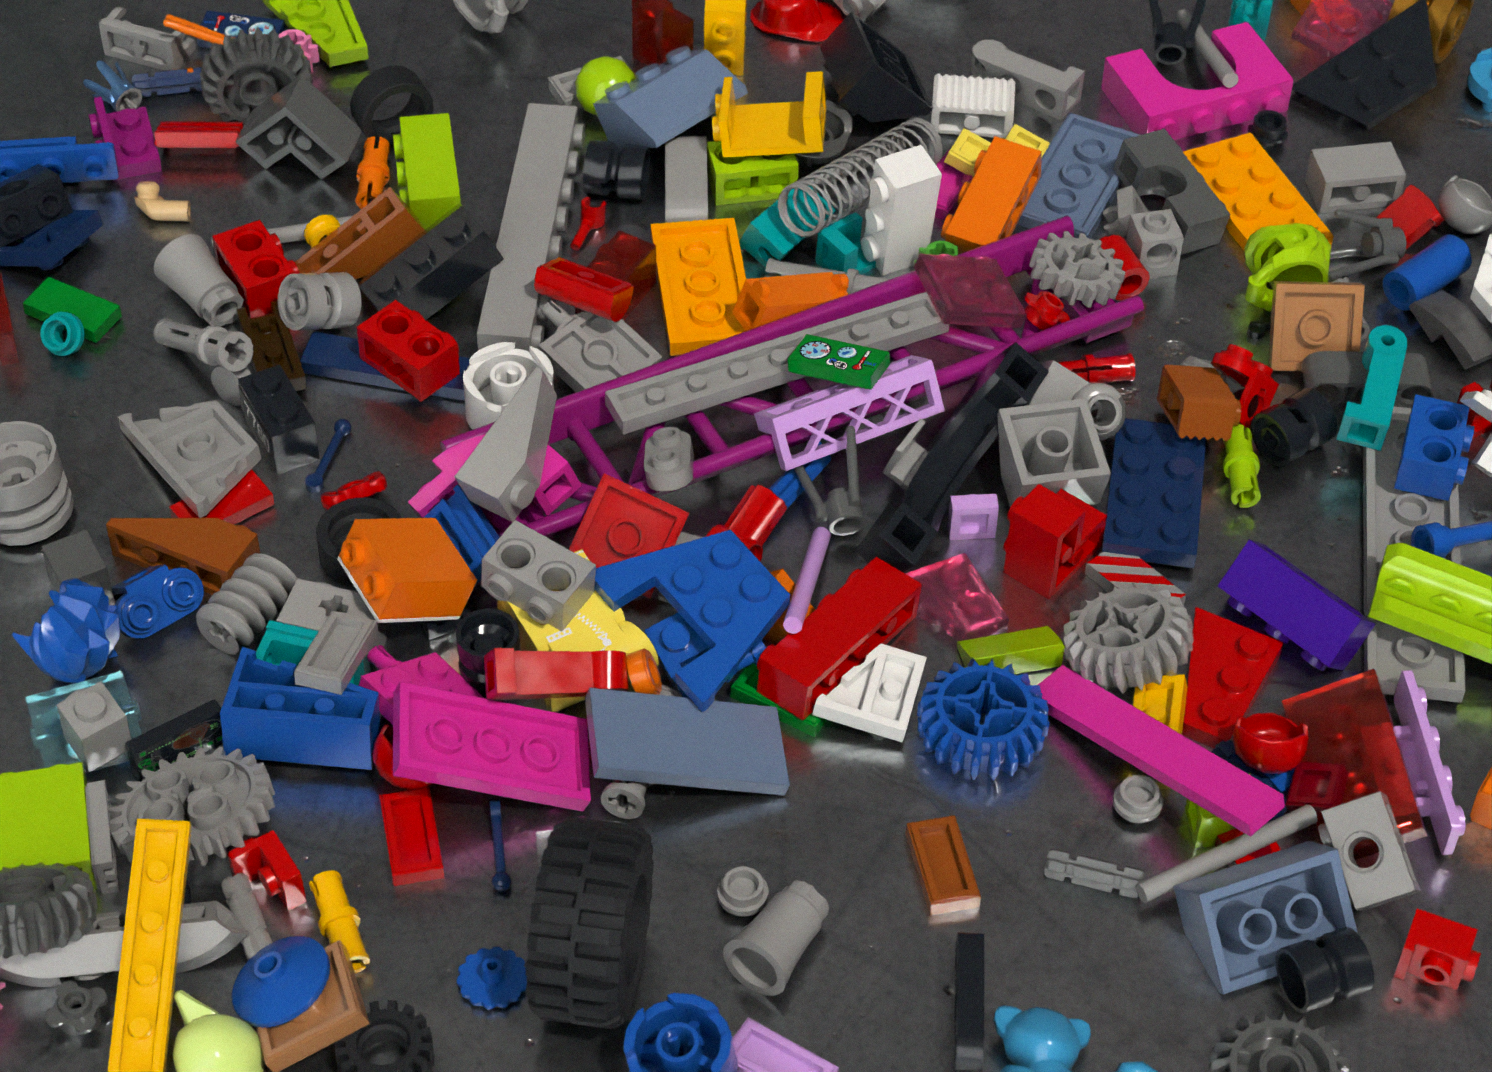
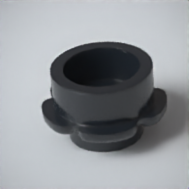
M1272 110L1260 111L1254 116L1253 124L1248 126V133L1251 132L1262 147H1274L1287 139V122L1285 117L1279 112Z

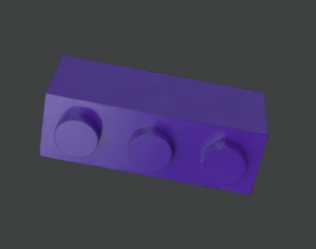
M1250 539L1218 584L1219 588L1230 595L1226 602L1231 607L1247 617H1251L1253 613L1267 622L1263 629L1268 634L1284 642V644H1287L1291 639L1304 649L1300 656L1321 671H1325L1327 666L1344 671L1376 625L1372 620L1267 545Z

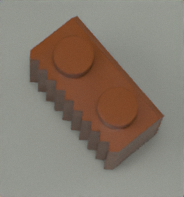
M1180 365L1163 366L1157 401L1180 438L1183 439L1185 436H1188L1191 440L1196 436L1199 440L1203 437L1207 440H1210L1212 437L1216 441L1221 438L1225 442L1229 440L1233 427H1237L1240 422L1241 404L1239 400L1235 399V395H1232L1228 383L1223 381L1216 368Z

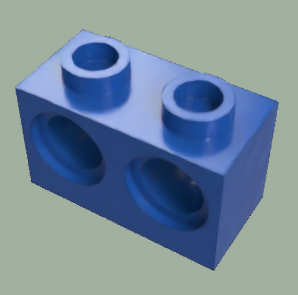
M1415 394L1406 426L1394 489L1449 501L1454 483L1463 485L1469 458L1462 457L1461 451L1469 452L1475 426L1467 425L1468 406Z

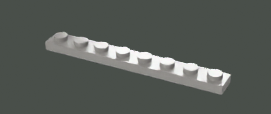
M927 291L605 391V405L624 435L807 377L788 371V357L806 334L889 351L949 332L950 318L931 291Z

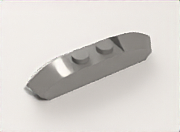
M218 901L183 905L176 974L200 968L219 959L236 947L248 935L232 911ZM126 911L96 914L97 920L93 923V929L83 934V937L78 941H68L64 948L54 947L48 949L46 953H31L27 957L14 955L5 959L0 955V978L33 987H58L64 982V977L73 976L77 980H92L101 977L105 972L119 971Z

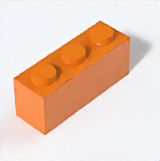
M994 136L988 150L980 151L974 167L975 175L971 183L965 182L958 197V208L954 215L949 214L946 217L941 230V238L958 246V254L1011 236L1041 177L1040 150Z

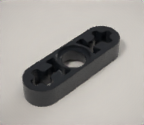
M957 932L954 980V1070L982 1072L984 1055V934Z

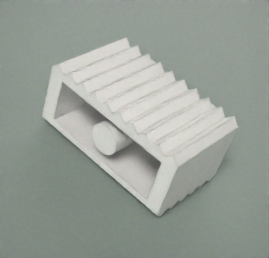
M939 73L936 74L933 85L931 125L936 128L938 134L960 135L963 128L980 137L994 138L996 136L1006 138L1013 127L1015 81L1012 78L1007 81L1004 78L1000 80L996 77L982 79L978 76L974 79L972 76L966 78L964 75L956 76L954 74L949 76L945 74L941 76Z

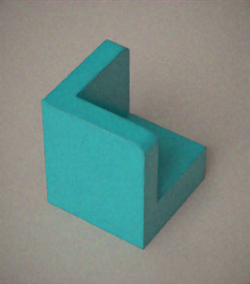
M854 212L830 224L827 228L820 230L817 237L815 262L825 269L847 272L849 268L859 270L860 275L875 268L876 262H869L861 248L863 217Z

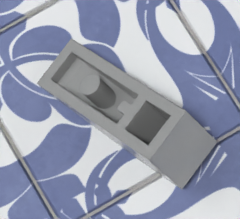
M535 367L455 475L456 481L471 502L511 522L516 519L522 509L532 502L535 491L541 482L557 394L543 370Z

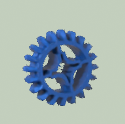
M972 658L968 667L964 668L954 662L949 669V673L938 670L937 675L934 677V682H927L921 701L918 702L917 716L919 718L917 730L919 737L924 738L925 752H935L937 765L951 762L954 775L965 769L970 771L973 781L979 773H988L994 781L999 775L1000 770L1013 777L1018 765L1028 768L1033 761V756L1040 754L1044 747L1045 736H1048L1049 708L1047 700L1042 699L1040 686L1030 685L1028 673L1016 676L1014 675L1012 663L1001 669L996 667L993 658L986 666L978 665L974 658ZM982 713H985V722L981 725Z

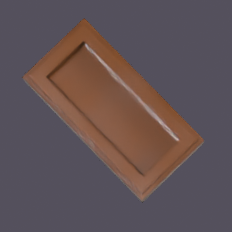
M955 815L906 823L905 834L930 915L980 907L981 895Z

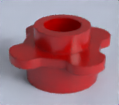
M1040 291L1037 295L1027 293L1024 296L1028 304L1024 309V314L1037 328L1045 330L1056 326L1059 322L1064 323L1070 320L1069 315L1063 311V302L1056 295L1047 291Z

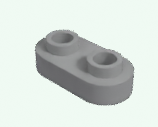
M664 427L656 430L653 436L645 443L644 471L648 487L655 491H673L688 485L692 481L694 452L690 435L676 427Z

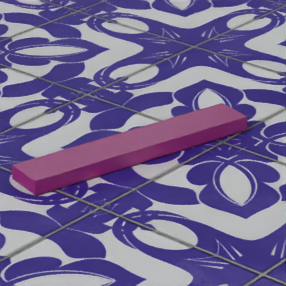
M1061 665L1038 684L1041 688L1042 699L1047 700L1049 715L1250 837L1285 807L1284 795L1090 680L1082 678L1080 674L1064 665Z

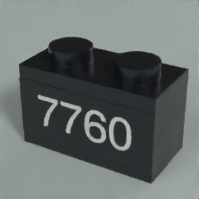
M279 364L239 378L238 388L243 417L277 475L320 460L315 422L281 365Z

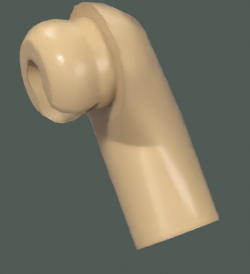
M143 181L137 184V196L134 197L135 203L150 219L155 221H190V201L164 200L159 196V185L153 181Z

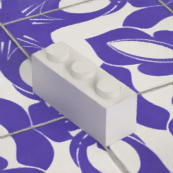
M922 145L875 159L873 179L870 180L869 206L865 211L866 227L864 237L861 239V248L869 262H876V268L882 276L914 266V260L918 259L919 248H927L930 244L942 173Z

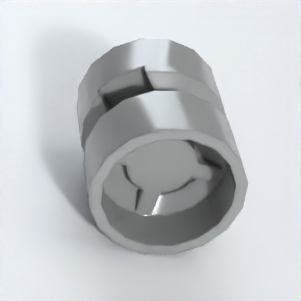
M347 272L289 274L283 279L279 287L278 310L286 327L293 331L320 328H350L356 323L360 315L361 292L354 277Z

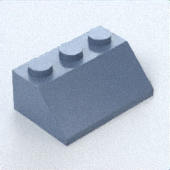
M684 46L669 52L666 55L667 61L664 63L648 65L635 73L637 78L629 83L627 81L620 82L605 90L606 96L593 103V106L608 141L614 142L617 148H623L625 144L657 148L716 113L715 95L722 94L724 77H732L735 101L748 93L746 86L707 49L690 50L688 46Z
M1307 841L1173 886L1185 935L1218 992L1221 994L1276 977L1275 957L1277 950L1282 947L1307 939L1315 943L1317 937L1344 927L1352 928L1357 932L1338 849L1312 841Z

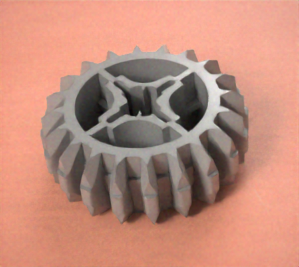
M1133 582L1126 589H1118L1114 585L1113 591L1109 593L1096 592L1095 599L1093 601L1082 600L1080 610L1070 612V621L1063 625L1064 653L1066 660H1069L1071 669L1080 674L1082 678L1100 685V687L1107 691L1118 687L1122 694L1130 687H1138L1143 691L1144 685L1151 682L1161 685L1162 676L1177 675V666L1187 664L1188 653L1193 650L1192 620L1180 597L1171 596L1168 589L1156 591L1152 584H1148L1140 589Z

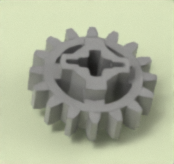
M1068 231L1063 232L1062 238L1049 233L1047 240L1039 239L1029 263V267L1033 268L1031 278L1041 279L1039 284L1041 290H1053L1054 295L1067 300L1068 304L1072 306L1076 300L1082 301L1087 308H1091L1093 300L1104 306L1108 298L1115 299L1126 272L1121 270L1124 264L1123 260L1113 259L1114 249H1102L1101 240L1097 239L1094 241L1087 238L1086 234L1083 233L1078 238H1073Z

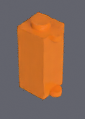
M832 272L745 279L732 313L744 330L748 331L848 295L849 280L844 273L834 275Z

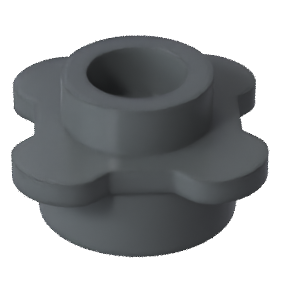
M74 981L61 983L56 989L58 997L54 1006L45 1013L47 1024L53 1028L60 1027L62 1031L69 1035L77 1036L93 1031L100 1021L101 1013L99 1008L104 1006L108 1000L105 990L101 987H94L92 989L79 987ZM73 1005H81V1007L77 1009H71Z

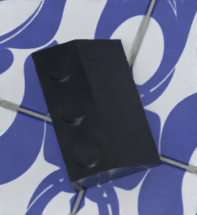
M850 12L820 46L825 59L823 66L831 74L832 80L830 83L840 97L837 101L850 115L855 117L859 113L869 122L925 116L933 110L910 57L853 12Z
M457 204L360 280L358 286L378 311L394 300H397L410 310L419 312L427 320L504 258L465 207Z

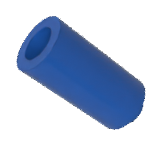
M1450 234L1442 236L1384 276L1383 290L1387 299L1400 310H1410L1409 306L1413 302L1436 293L1470 269L1472 264L1470 249L1457 236Z

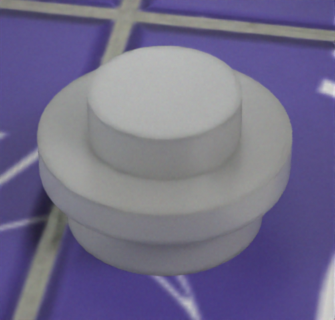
M1133 775L1127 777L1116 787L1113 795V806L1122 818L1134 823H1146L1154 820L1161 813L1163 795L1153 779L1144 775Z
M746 866L733 868L726 873L718 884V901L721 907L730 914L736 916L754 915L761 911L768 901V885L761 874L753 868Z

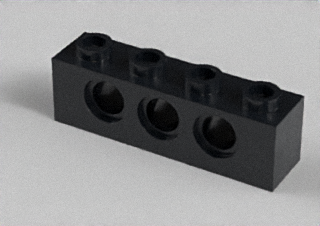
M37 164L0 182V248L73 213L59 174Z

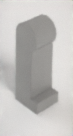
M992 39L982 40L974 44L971 55L970 76L974 79L978 76L982 79L996 77L1001 80L1004 78L1007 81L1012 78L1015 81V101L1061 121L1081 100L1084 70L1070 66L1065 72L1007 50L1003 43Z

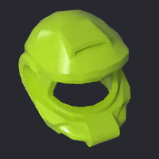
M1301 223L1262 227L1249 236L1244 247L1245 263L1253 275L1248 279L1245 299L1255 307L1264 308L1266 311L1272 312L1273 290L1266 287L1267 282L1270 283L1272 288L1273 281L1328 282L1331 244L1315 227Z

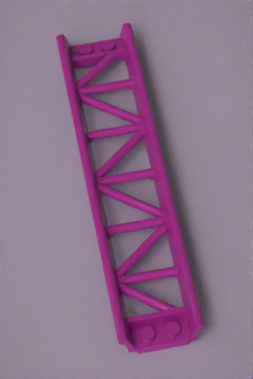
M1064 216L559 398L555 403L548 445L569 438L571 441L574 440L600 480L605 473L624 482L589 431L615 421L605 405V391L927 291H931L938 302L957 295L960 298L964 297L1000 340H994L950 326L949 332L930 337L929 339L979 353L976 356L935 370L940 391L978 377L992 358L1015 342L1031 356L1079 338H1083L1088 343L1128 328L1132 324L1133 316L1144 310V304L1138 295L1117 303L1113 299L1108 298L1104 306L1093 300L1091 308H1087L1079 300H1076L1072 306L1068 304L1067 300L1059 298L1064 304L1063 311L1070 317L1069 321L1040 331L1041 329L1033 325L1025 316L1021 338L1017 335L979 287L1022 271H1026L1031 277L1033 268L1029 267V263L1039 239L1047 240L1049 233L1062 238L1064 231H1068L1074 238L1072 219L1069 216ZM1032 278V294L1037 295L1040 291H1047L1053 294L1054 291L1051 289L1041 290L1039 288L1041 279ZM904 346L889 350V355L893 362L910 356V353ZM805 378L786 383L796 398L814 391ZM924 382L911 387L904 404L927 396ZM894 392V393L889 394V395H890L891 397L895 398L897 392ZM747 395L718 405L754 416V413L778 404ZM882 398L873 400L864 418L867 419L888 411L891 403ZM854 407V408L849 409V410L855 413L856 410H857V407ZM702 410L684 415L711 453V455L693 462V479L684 487L776 453L771 434L767 433L729 448ZM843 413L833 415L824 433L827 434L849 426L852 418ZM666 421L645 428L628 482L629 485L656 498L676 491H655L650 489L647 485L644 471L645 443L653 436L656 430L665 427ZM818 421L809 425L815 428ZM495 422L441 441L442 452L462 441L486 434ZM803 428L785 433L789 448L809 441L812 433ZM580 482L582 487L569 498L583 503L545 517L543 512L531 502L526 508L522 509L515 520L553 541L554 536L579 527L597 487ZM479 506L499 537H501L512 522Z

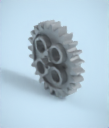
M218 747L211 755H206L204 748H199L195 756L187 758L184 752H180L177 756V762L170 764L164 759L159 760L160 769L155 772L143 769L141 771L143 780L141 782L128 781L126 786L129 793L116 794L115 799L118 806L109 808L112 818L110 820V830L119 853H125L129 863H132L137 818L190 821L192 832L188 864L190 860L197 859L201 866H205L209 855L215 853L218 857L225 858L227 857L226 847L232 845L242 848L245 846L242 838L243 835H258L260 833L257 823L270 820L267 810L275 807L272 797L275 795V791L264 763L257 764L255 755L251 754L243 758L241 750L236 749L226 756L223 747Z

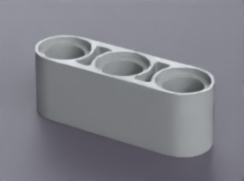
M676 136L665 143V223L708 220L707 137Z

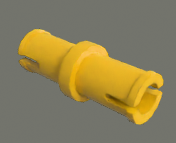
M334 870L321 872L313 877L314 881L309 882V888L313 892L321 916L318 920L320 933L323 937L328 938L330 945L341 940L349 952L355 974L366 968L365 965L370 964V958L366 953L358 930L361 923L358 911L349 904L341 874Z

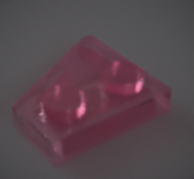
M966 553L905 573L922 583L917 616L931 625L942 627L954 639L963 641L992 636L1008 630V616Z

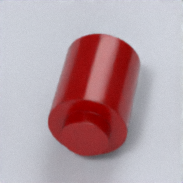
M1111 235L1100 238L1099 240L1102 241L1101 248L1104 250L1114 249L1113 259H1120L1124 262L1121 270L1126 273L1115 299L1122 301L1139 295L1148 285L1150 279L1149 272L1122 236Z

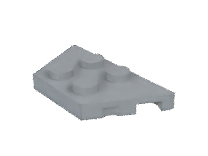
M217 400L195 403L188 407L174 406L159 409L160 418L134 421L132 413L118 416L121 431L198 518L206 516L262 459L259 445Z

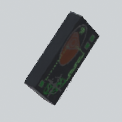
M215 699L127 741L125 744L131 771L136 780L140 782L143 780L141 773L143 769L154 772L159 770V760L161 759L171 764L177 762V756L180 752H184L187 758L195 756L199 748H204V751L207 752L223 744L220 718L221 707Z

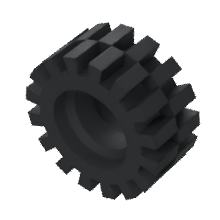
M388 1000L387 1009H380L379 1001L369 1002L370 1012L367 1013L370 1024L335 1042V1054L339 1072H433L432 1065H435L432 1033L430 1027H427L426 1018L421 1013L415 1017L414 1007L405 1004L401 1012L398 1011V1003L394 1000ZM384 1041L400 1043L406 1049L401 1059L386 1065L370 1063L364 1057L365 1051L369 1047Z

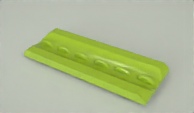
M1405 543L1387 545L1368 617L1492 664V576Z

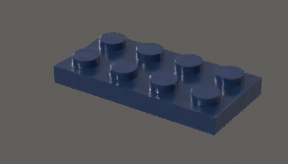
M1125 418L1123 427L1114 438L1106 510L1107 519L1102 552L1139 556L1145 562L1195 568L1206 448L1205 437L1199 440L1195 436L1190 440L1188 436H1185L1181 439L1172 424Z

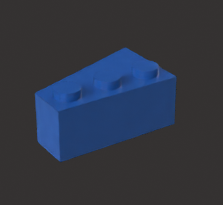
M242 646L220 711L223 748L226 756L232 751L240 749L243 758L253 754L259 760L372 770L374 764V742L381 731L379 692L352 683H348L342 695L296 685L294 671L297 668L296 664L282 660L278 666L257 659L256 651Z

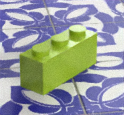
M449 113L399 117L401 134L393 135L395 160L403 159V162H396L398 187H407L405 190H399L400 198L417 216L425 229L457 204L461 205Z

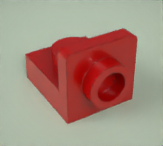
M274 830L259 837L247 839L244 841V847H237L228 852L232 877L238 873H243L248 876L250 882L260 878L267 894L270 897L278 894L288 911L307 902L301 872Z

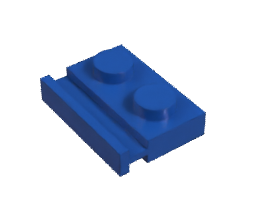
M457 484L453 488L455 494L448 500L442 499L424 518H436L476 577V586L482 580V558L500 537L479 505L471 502L460 485Z

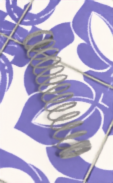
M911 118L839 159L823 166L819 170L801 178L799 181L783 188L778 198V209L785 226L796 235L811 237L820 232V230L827 228L829 224H833L839 219L848 216L849 213H853L858 208L867 205L870 200L871 178L866 171L865 161L874 170V155L877 158L884 157V151L889 155L894 154L893 145L898 148L899 152L905 150L902 139L911 148L914 147L903 136V131L914 135L928 153L922 138L913 130L906 128V126L921 128L928 134L935 149L933 162L937 165L942 156L943 146L936 128L926 120ZM885 141L889 143L890 150L884 146ZM876 147L880 148L881 156L875 152ZM866 152L871 154L872 162L865 157ZM856 158L861 159L862 167L856 163ZM847 163L852 164L853 173L846 168ZM855 167L865 176L869 187L868 190L859 182ZM837 168L842 170L843 179L836 174ZM846 173L855 181L859 196L850 188L846 179ZM827 174L833 176L834 185L827 180ZM836 178L846 188L849 201L840 193ZM817 180L823 181L824 191L817 186ZM826 184H828L837 195L839 206H837L830 198ZM791 189H794V208L799 218L806 226L814 229L813 231H802L791 221L786 206L787 197ZM798 189L803 190L805 205L809 213L818 221L817 226L808 223L801 216L796 200ZM861 189L868 194L867 198H862ZM817 190L821 192L824 198L826 199L829 207V212L823 207V203L821 202L817 194ZM806 192L816 203L819 217L811 210ZM852 195L858 199L857 204L852 203ZM841 199L849 205L847 209L842 208ZM831 204L839 210L837 215L833 214ZM825 214L829 216L828 220H825Z

